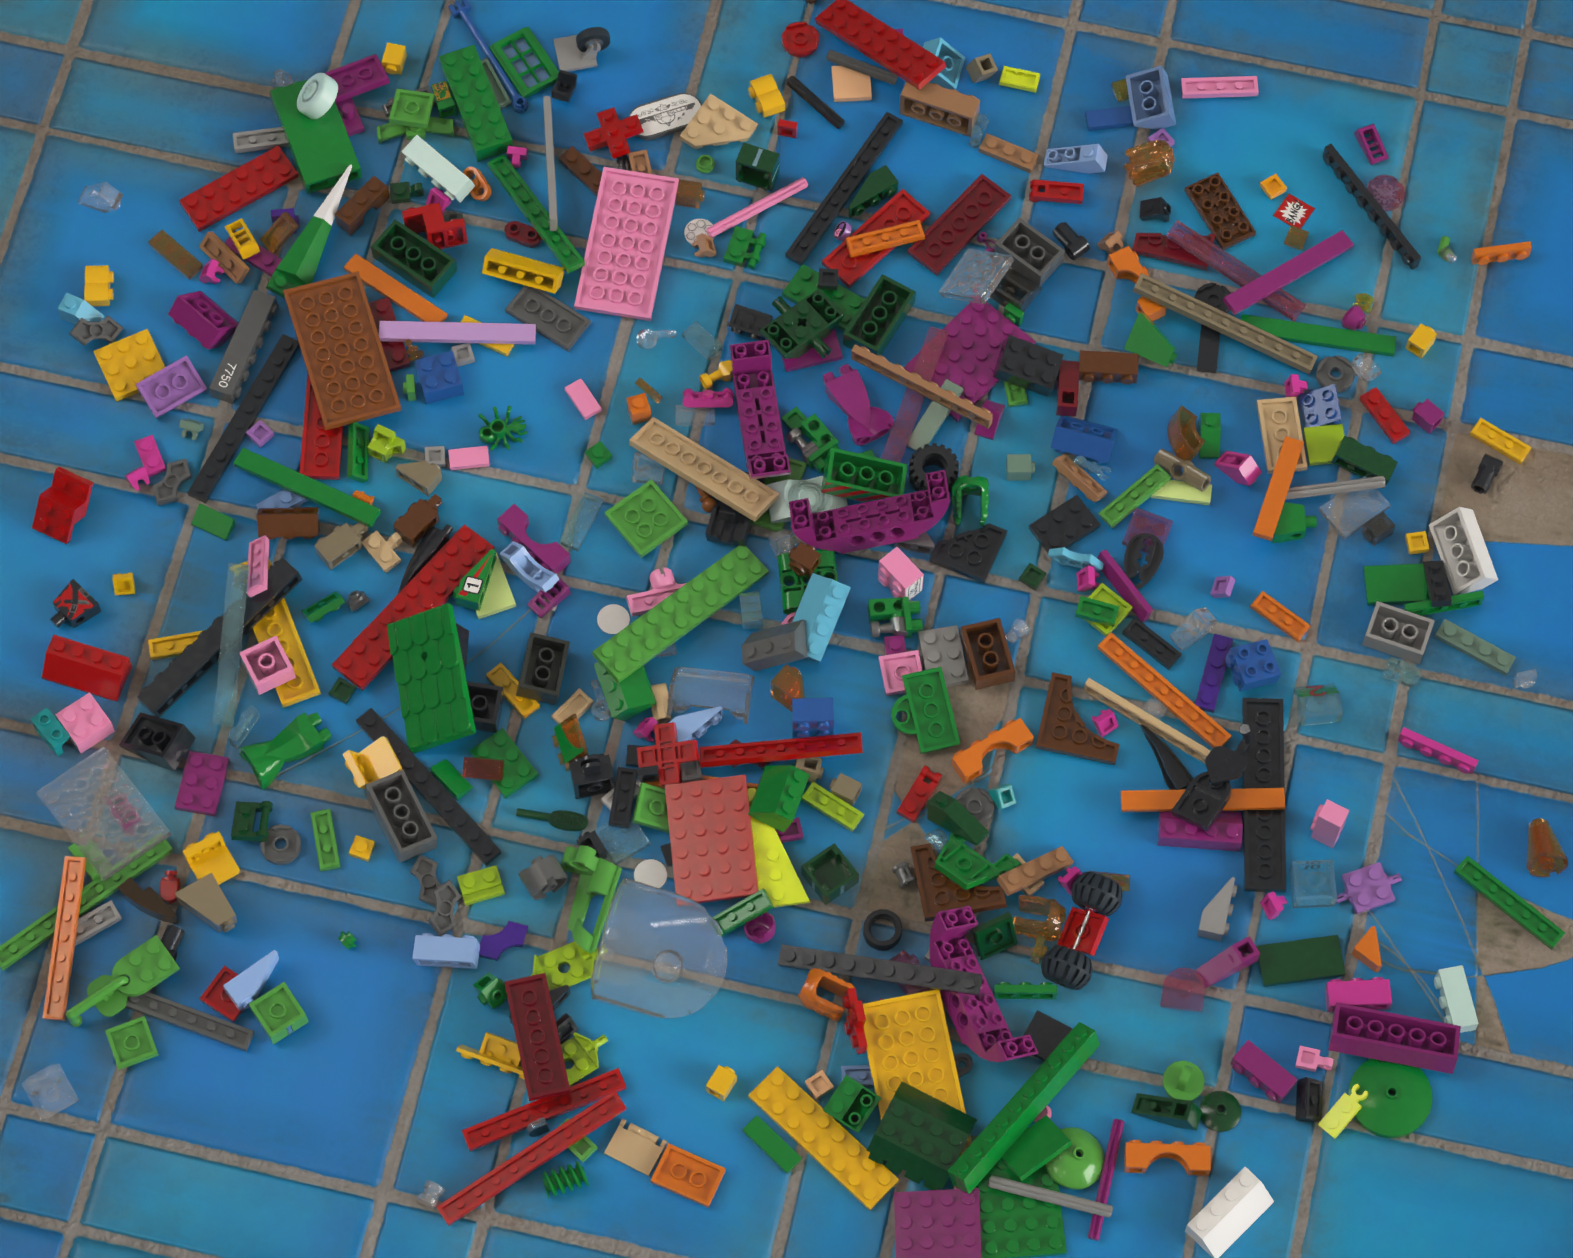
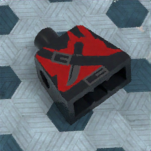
M72 579L53 601L54 608L58 613L50 620L57 628L66 621L73 628H76L99 614L101 609L99 603Z

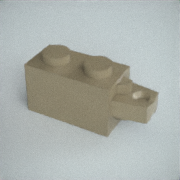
M359 522L354 526L347 523L337 526L330 535L322 537L314 545L316 554L332 570L362 548V535L368 531V526Z

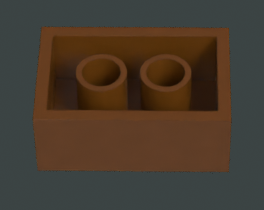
M1000 618L961 626L960 638L975 690L1013 682L1016 672Z

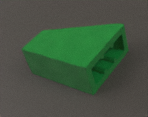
M1140 312L1124 349L1169 367L1170 364H1174L1178 354L1175 353L1177 348L1145 313Z

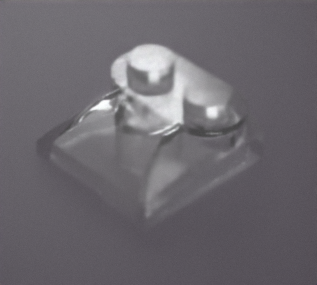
M60 1064L50 1065L29 1076L22 1083L41 1121L79 1101Z

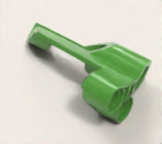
M584 845L579 846L578 849L566 847L560 865L564 871L580 875L567 927L573 933L572 937L583 950L591 954L596 951L622 868L607 860L595 857L596 850ZM595 895H602L604 900L593 934H591L582 925L591 898Z

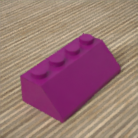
M1171 811L1159 812L1158 846L1239 852L1242 845L1243 827L1241 812L1221 811L1208 831L1173 816Z

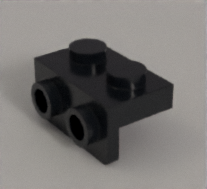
M735 304L731 320L727 326L732 327V332L742 334L745 331L750 333L749 337L760 340L764 336L759 330L769 324L773 316Z

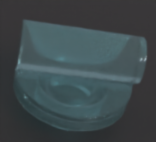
M939 829L927 833L924 837L925 840L939 851L948 842L946 834Z

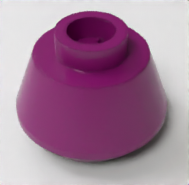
M1353 305L1346 312L1341 321L1343 328L1360 330L1367 321L1365 320L1366 315L1359 305Z

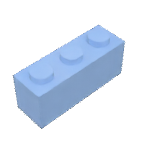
M423 933L422 935L415 936L412 959L417 966L477 969L480 944L475 937L469 935L458 938L449 934H444L440 937L430 933Z

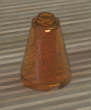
M1542 818L1534 819L1528 826L1527 869L1535 877H1550L1549 873L1555 871L1556 874H1559L1568 866L1567 856L1549 822Z

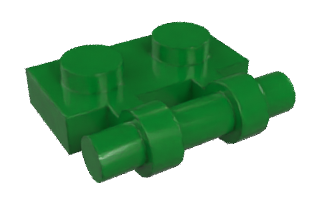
M735 226L723 262L742 267L743 262L747 261L749 262L747 267L754 269L761 258L760 252L765 247L767 235L759 233L758 238L755 239L753 238L754 231ZM749 246L754 247L752 253H747Z

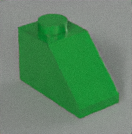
M1201 413L1198 423L1199 458L1219 459L1221 437L1220 413Z

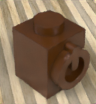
M802 542L797 547L794 546L788 555V566L799 576L806 575L810 577L821 562V554L816 552L813 546L805 545Z

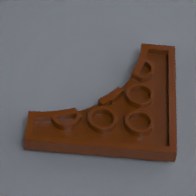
M1052 672L1036 748L1115 765L1120 744L1092 733L1085 726L1086 724L1076 713L1072 703V676Z
M931 843L910 847L925 922L933 921L937 912L970 906L973 913L1007 907L1004 890L1001 886H976L965 890L934 868L937 858L932 850Z

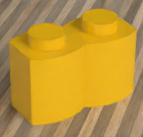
M772 74L750 81L748 93L751 99L754 98L756 101L755 107L758 114L761 113L766 118L785 111L784 99Z
M109 265L85 266L84 300L93 307L110 306V300L114 299L113 289H110V283H114V272L110 271Z

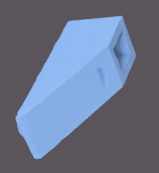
M1099 144L1047 149L1044 167L1086 174L1105 172L1108 155Z
M719 706L676 716L669 723H676L678 742L702 737L707 732V728L721 721L723 708Z

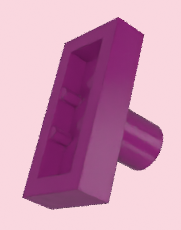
M352 97L338 103L335 102L348 136L364 132V126Z

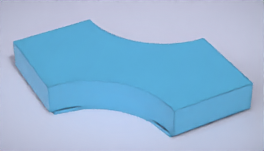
M1065 547L1049 549L1048 556L1060 565H1068L1080 569L1092 566L1095 571L1103 569L1104 563L1092 554H1079Z

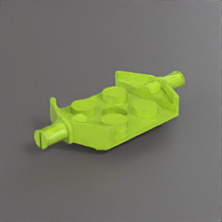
M574 941L537 957V955H534L533 974L531 976L545 973L549 991L564 985L571 987L592 978L596 957L608 952L605 945H602L590 954ZM562 964H567L570 970L566 973H561L558 968Z
M574 1032L571 1039L561 1044L564 1062L570 1061L574 1064L572 1068L566 1069L569 1086L599 1068L598 1047L608 1042L604 1034L591 1041V1039Z

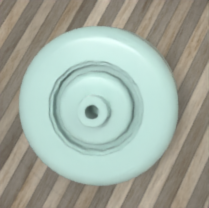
M317 73L309 78L297 98V109L299 112L310 119L322 117L336 99L338 93L337 82L325 73Z

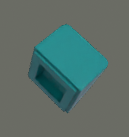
M1002 784L988 790L989 795L999 809L1016 804L1011 784Z

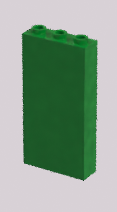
M305 80L302 82L297 81L284 87H276L274 90H270V95L306 193L309 194L335 186L351 164L352 168L347 182L362 177L360 164L335 101L330 109L318 119H310L297 109L298 95L304 84L308 81Z

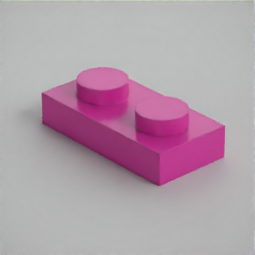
M153 435L134 441L148 477L167 471Z

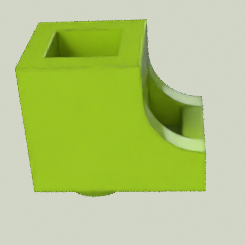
M377 424L374 429L373 438L367 448L369 456L387 463L391 456L395 454L403 455L406 445L405 440L397 437L394 431Z

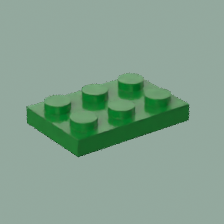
M503 728L470 750L472 757L505 799L538 777L537 771Z

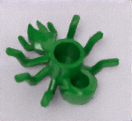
M511 406L507 408L505 421L499 419L496 407H493L495 420L491 423L482 414L478 415L486 425L480 428L479 439L486 444L495 441L490 451L497 448L500 439H503L505 448L507 450L510 449L505 435L514 443L523 442V439L515 438L510 431L515 434L517 433L519 436L527 434V431L521 432L526 428V424H521L525 422V420H520L522 416L515 418L511 424L507 425L510 419Z

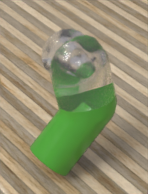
M1442 236L1437 250L1438 255L1444 261L1453 263L1456 260V254L1449 248L1450 238Z

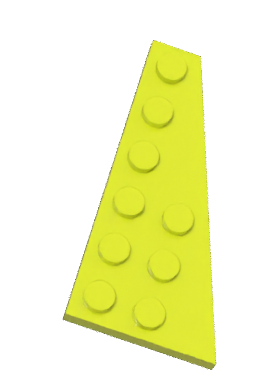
M755 788L748 789L750 806L756 792ZM751 817L759 891L763 888L767 891L774 908L810 903L775 828Z

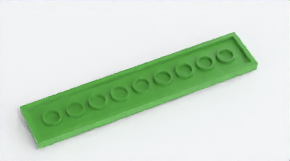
M739 545L596 648L592 655L613 679L620 683L768 575L769 570L747 546Z

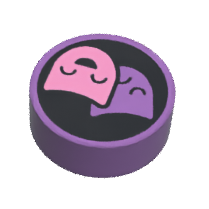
M841 221L834 230V237L839 241H844L851 233V225Z

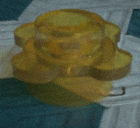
M1366 293L1356 294V302L1353 305H1359L1362 311L1370 313L1374 298Z

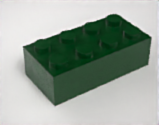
M396 219L371 246L374 259L432 298L438 294L457 272L456 260Z
M882 274L843 333V345L850 349L854 345L863 346L869 349L871 353L877 356L881 355L914 305L916 291Z

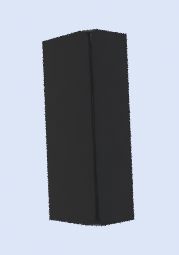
M1308 1077L1297 1080L1296 1120L1318 1123L1322 1120V1081Z

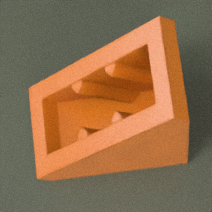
M1372 926L1354 947L1351 955L1374 972H1379L1382 963L1376 926Z

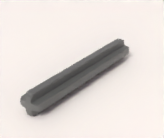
M829 50L826 59L830 62L895 85L898 76L890 71L833 50Z

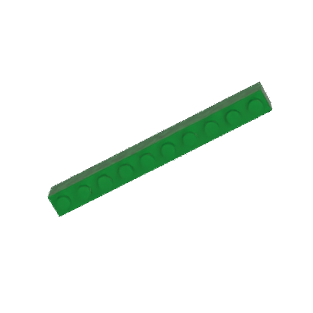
M1078 1022L949 1168L948 1174L955 1187L967 1194L972 1192L1100 1046L1095 1030Z

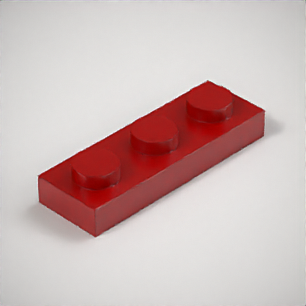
M1377 387L1360 396L1359 400L1393 444L1410 434V430Z

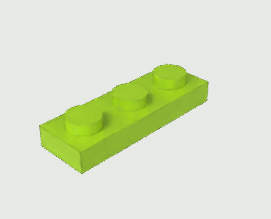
M812 782L802 796V801L851 832L855 830L864 817V813Z

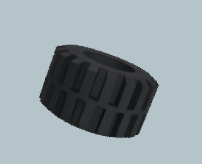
M932 443V446L925 444L923 449L919 447L917 453L914 452L912 454L909 464V481L913 484L915 491L918 489L919 491L928 490L926 473L923 471L928 465H938L946 471L948 490L952 491L953 484L958 478L959 462L956 460V454H952L950 448L945 449L943 444L937 446V443Z

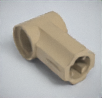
M666 683L651 685L657 704L651 706L653 718L658 722L657 724H665L671 721Z

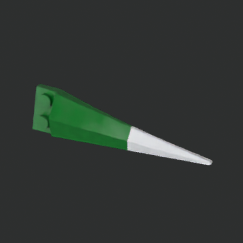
M352 164L348 166L275 269L266 289L285 298L283 290L313 282Z

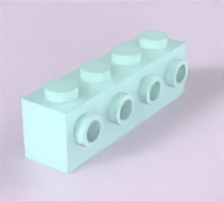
M418 135L403 149L402 153L406 156L404 160L411 167L416 165L419 168L417 171L423 177L427 178L429 176L432 179L431 183L436 188L440 189L442 187L446 190L444 194L452 201L456 199L461 203L475 187V184L465 174Z

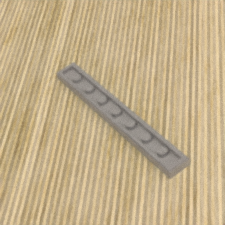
M543 96L550 231H557L558 218L551 97Z

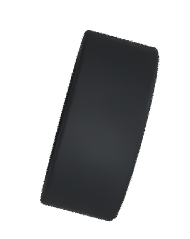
M879 909L870 913L864 921L863 936L866 943L880 951L894 948L902 937L900 918L894 912L887 909ZM886 919L894 925L895 933L891 939L879 941L871 934L872 924L876 920Z

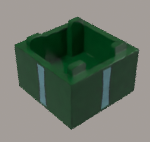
M743 142L736 159V180L740 183L743 182L762 188L765 191H772L780 173V154Z
M835 843L801 866L802 876L825 905L859 883L858 872Z

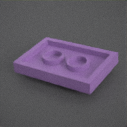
M187 355L135 385L156 419L207 390Z

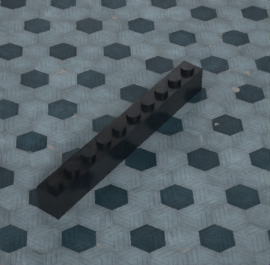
M283 557L279 561H275L268 570L267 590L251 598L245 590L236 602L228 606L227 611L222 616L217 617L207 630L199 634L198 639L194 643L186 646L183 653L169 663V667L163 672L158 673L154 681L140 691L137 698L141 704L155 717L160 718L302 581L299 572Z

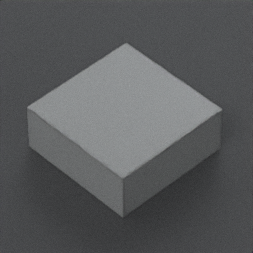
M470 343L451 347L457 367L475 363Z
M425 447V461L430 464L434 463L439 467H446L445 447Z

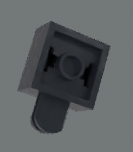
M591 754L569 763L575 799L605 794L615 787L609 754Z

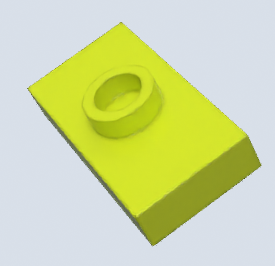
M1003 66L999 85L1036 93L1040 73Z

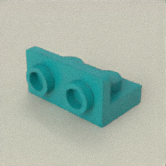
M45 708L30 720L36 732L54 754L59 757L64 753L62 745L71 737L51 711Z

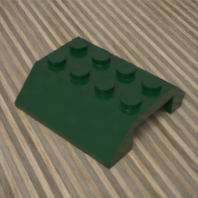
M901 1082L867 1149L870 1152L868 1158L879 1164L886 1160V1168L898 1174L905 1170L904 1177L918 1184L921 1179L925 1180L923 1186L930 1190L943 1189L949 1177L948 1170L957 1161L977 1119Z

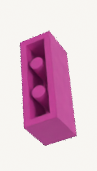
M1374 977L1371 980L1353 978L1350 981L1333 979L1327 982L1325 986L1327 1012H1334L1336 1002L1374 1010L1390 1009L1392 1004L1390 980L1383 979V977Z

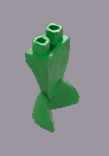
M304 712L297 716L272 741L254 743L239 748V755L251 765L262 790L273 783L283 763L313 755L323 750V744L331 740V733L326 727L320 731L316 730L315 727L322 724V720L317 712L308 716Z

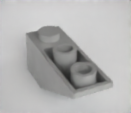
M1234 877L1226 883L1203 910L1197 936L1222 941L1223 935L1228 934L1230 923H1226L1227 916L1232 915L1234 904H1230L1231 897H1235L1238 886L1234 885Z

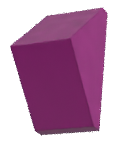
M986 400L982 407L988 409L993 414L992 424L988 429L977 423L974 435L993 440L1005 405Z

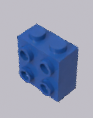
M1267 639L1230 648L1225 658L1226 665L1232 671L1233 682L1238 686L1240 692L1274 684L1282 675Z

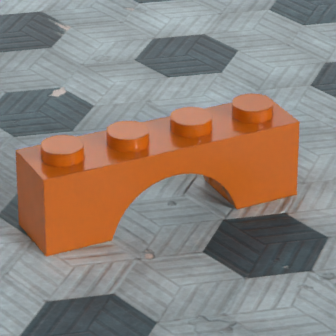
M1129 246L1108 255L1107 265L1116 279H1127L1136 284L1141 273L1149 276L1147 269L1139 263L1137 253L1132 251ZM1143 296L1138 299L1136 305L1138 314L1140 312L1145 313L1152 322L1166 315L1167 307Z
M1021 718L1016 721L1014 719L1010 720L999 731L997 729L993 730L982 741L980 739L976 740L970 745V748L965 751L962 749L956 752L952 758V766L964 784L982 774V760L988 752L994 749H1007L1017 754L1033 744L1034 736Z
M1130 1140L1126 1142L1124 1147V1173L1145 1174L1149 1165L1161 1158L1176 1160L1184 1167L1187 1175L1209 1176L1211 1171V1146H1207L1202 1142L1184 1145V1142L1179 1141L1172 1142V1144H1163L1162 1141L1142 1143L1140 1140Z

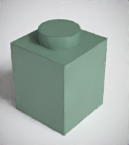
M1007 454V481L1031 480V473H1035V461H1031V454Z

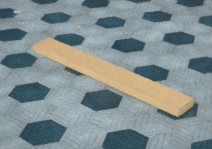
M1088 678L1085 682L1084 692L1137 724H1143L1157 736L1205 764V759L1211 750L1094 680Z

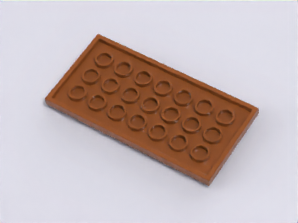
M359 271L283 290L325 430L401 411V405Z

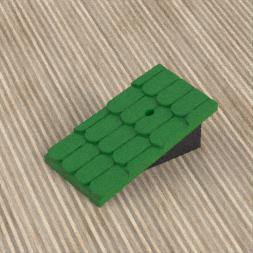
M446 603L398 620L395 623L387 624L390 654L393 656L401 713L405 722L407 744L410 747V751L415 754L475 734L476 729L466 681L469 630L456 623L453 606Z

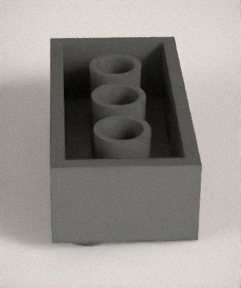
M404 770L366 784L365 796L399 863L437 847L438 838Z

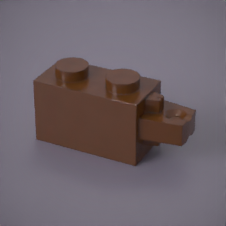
M434 494L428 501L420 499L417 503H412L408 508V512L396 519L394 531L402 537L404 542L413 548L424 537L430 526L434 527L439 522L437 508L442 504V499L437 494Z

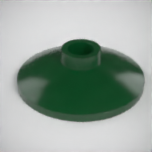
M1224 1091L1209 1093L1203 1098L1199 1107L1202 1110L1201 1121L1207 1128L1215 1132H1226L1233 1129L1241 1117V1107L1238 1100L1230 1093ZM1222 1106L1225 1111L1219 1112L1217 1107Z

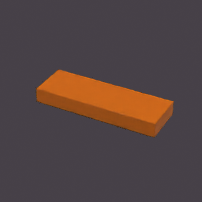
M1264 591L1250 605L1252 610L1297 642L1302 639L1311 627V625Z

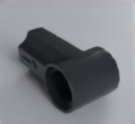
M1061 222L1053 230L1052 234L1064 246V250L1071 260H1076L1090 250L1087 240L1083 236H1078L1066 222Z
M1485 453L1471 488L1479 494H1486L1494 477H1497L1504 461Z
M167 925L161 942L176 961L177 950L185 932L177 926Z

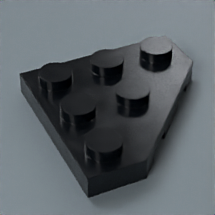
M989 523L977 530H970L958 534L952 539L939 541L934 548L929 562L985 584L1008 531Z

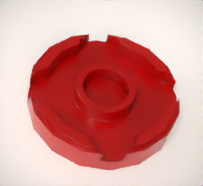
M794 22L788 25L782 34L783 48L787 53L795 57L809 56L817 50L819 45V33L814 26H810L806 22Z

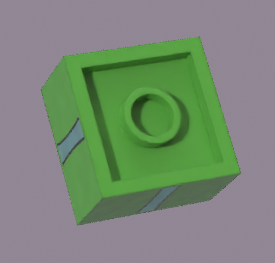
M285 982L249 1004L251 1012L273 1045L309 1023L307 1015Z

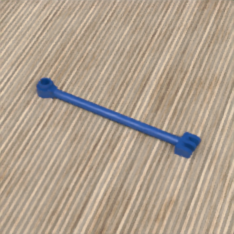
M461 0L464 6H461L459 1L455 2L456 10L452 4L449 5L448 8L453 17L461 16L482 52L488 58L513 100L514 111L523 113L521 104H517L518 102H523L522 105L526 112L528 109L526 98L516 92L467 12L471 11V6L467 0Z

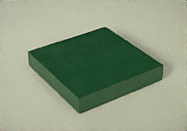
M1009 912L972 928L977 954L981 961L1018 944L1013 919Z

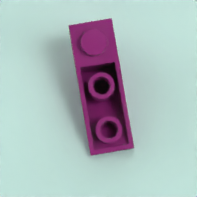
M1249 936L1233 944L1194 971V974L1202 987L1206 989L1257 962L1260 952Z

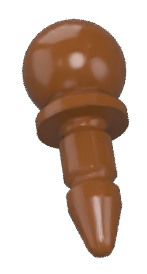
M695 486L702 497L699 499L702 502V509L707 513H712V509L717 501L711 497L712 495Z

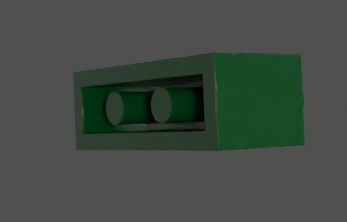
M1347 436L1343 437L1331 460V463L1361 478L1384 476L1386 485L1398 463L1391 456L1383 455L1373 447L1365 446L1356 439Z

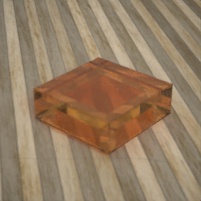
M1291 226L1284 245L1302 251L1309 232Z

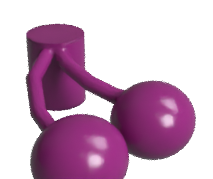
M981 232L977 237V241L986 244L987 248L984 251L986 256H993L995 248L989 247L986 241L994 244L996 242L986 239L987 234Z

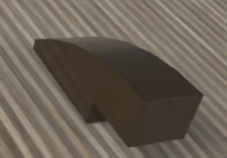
M131 877L118 886L120 894L140 911L164 922L173 924L179 922L176 914L150 886L143 891Z

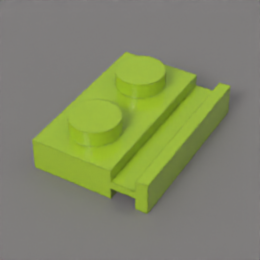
M497 865L457 876L465 906L505 895Z

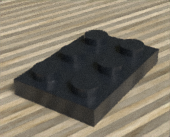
M1078 495L1029 525V530L1047 553H1049V549L1061 547L1067 549L1100 528V523Z

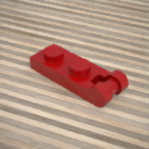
M1046 180L1030 181V189L1032 190L1029 193V200L1032 202L1050 201L1082 204L1084 184ZM1045 189V192H1039V190Z
M924 765L897 809L896 814L915 823L943 775L938 772H932L928 766ZM925 778L932 780L930 785L924 782Z

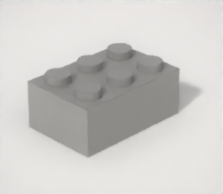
M1377 601L1362 645L1420 664L1435 620Z

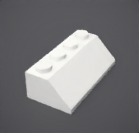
M1458 507L1429 524L1454 595L1483 589L1498 580L1472 509Z
M1244 1167L1187 1224L1185 1232L1212 1258H1219L1274 1201L1262 1182L1249 1169Z

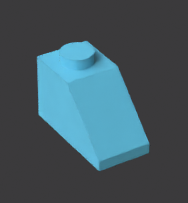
M69 293L65 294L57 308L60 318L74 325L81 318L89 322H99L104 319V315L84 299Z

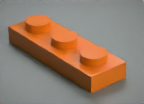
M1531 242L1475 248L1471 255L1472 264L1485 265L1495 261L1523 260L1530 255L1532 250Z

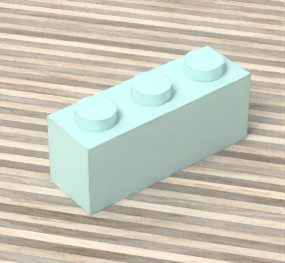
M1463 965L1439 969L1434 977V985L1440 991L1439 1003L1441 1009L1445 1010V1023L1461 1026L1460 1033L1476 1030L1479 1023Z

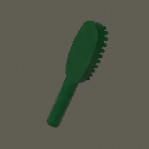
M517 808L516 812L518 817L549 821L553 827L566 831H582L588 825V820L584 815L572 811L558 810L552 813Z

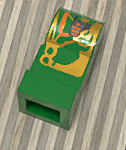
M442 81L431 84L439 117L446 118L457 115L456 106L447 82Z

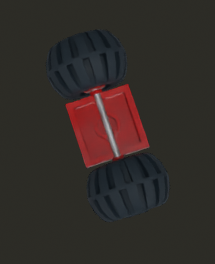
M1084 872L1075 880L1072 886V900L1082 909L1072 907L1057 945L1051 947L1043 956L1041 969L1046 979L1072 990H1080L1087 985L1091 979L1093 968L1091 960L1086 955H1095L1109 921L1107 916L1115 913L1122 903V888L1117 882L1094 872Z

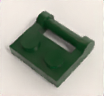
M236 801L231 840L267 841L269 814L272 811L273 803L270 801H262L261 803ZM256 812H262L259 830L253 832Z

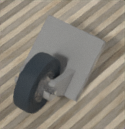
M591 27L581 31L578 35L553 39L559 69L569 72L597 67V53L607 48L610 44L609 32L602 27Z

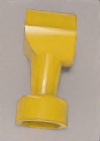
M721 361L718 370L710 375L707 373L699 375L704 389L712 387V382L719 379L725 382L731 381L733 378L731 361Z

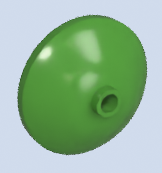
M1075 1127L1060 1129L1071 1140L1072 1145L1046 1163L1045 1168L1050 1177L1059 1185L1073 1190L1085 1189L1093 1185L1102 1174L1105 1161L1103 1149L1098 1140L1083 1129ZM1076 1151L1081 1153V1157L1076 1155Z

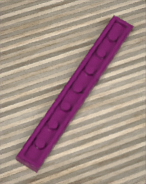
M1341 230L1224 297L1223 302L1236 315L1351 249L1354 244L1344 231Z

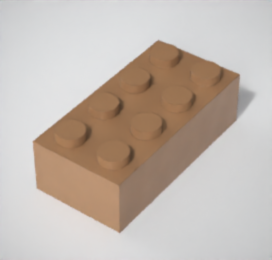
M906 82L900 95L899 114L971 137L979 119L980 99L973 95L959 93L954 89L943 88L936 83H927L919 90Z

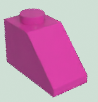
M1226 450L1214 463L1219 470L1238 484L1250 486L1262 473L1252 456Z

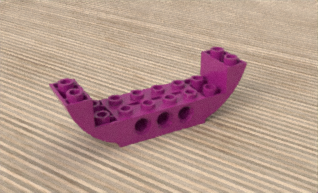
M769 340L731 344L730 354L736 405L749 478L751 480L790 475L789 458L785 451L772 373Z
M940 470L926 473L928 490L817 513L812 512L808 498L790 501L792 531L806 544L827 551H838L841 554L919 538L918 535L936 525L948 509L950 496L946 471Z
M966 906L937 912L932 924L929 941L931 967L983 975L979 996L940 990L942 1000L963 1045H967L981 1058L992 1062H1003L1038 1054L1030 1034L1013 1038L967 940L966 935L972 928L978 925L971 907Z

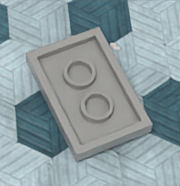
M958 626L918 631L925 670L942 667L946 687L968 683L969 679Z

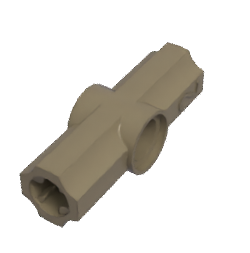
M1160 449L1154 457V465L1158 464L1166 472L1170 473L1173 479L1182 480L1201 492L1205 491L1211 482V476L1194 467L1191 461L1182 460L1165 449Z

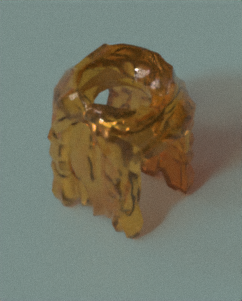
M1165 140L1148 141L1125 151V155L1129 157L1131 162L1125 164L1124 169L1129 171V178L1133 180V184L1136 187L1159 178L1167 177L1174 168L1173 148Z
M1020 895L1018 897L1020 912L1048 916V919L1046 921H1038L1015 916L1013 917V924L1015 925L1016 934L1032 937L1035 940H1059L1062 934L1060 930L1061 925L1066 919L1065 908L1055 899Z

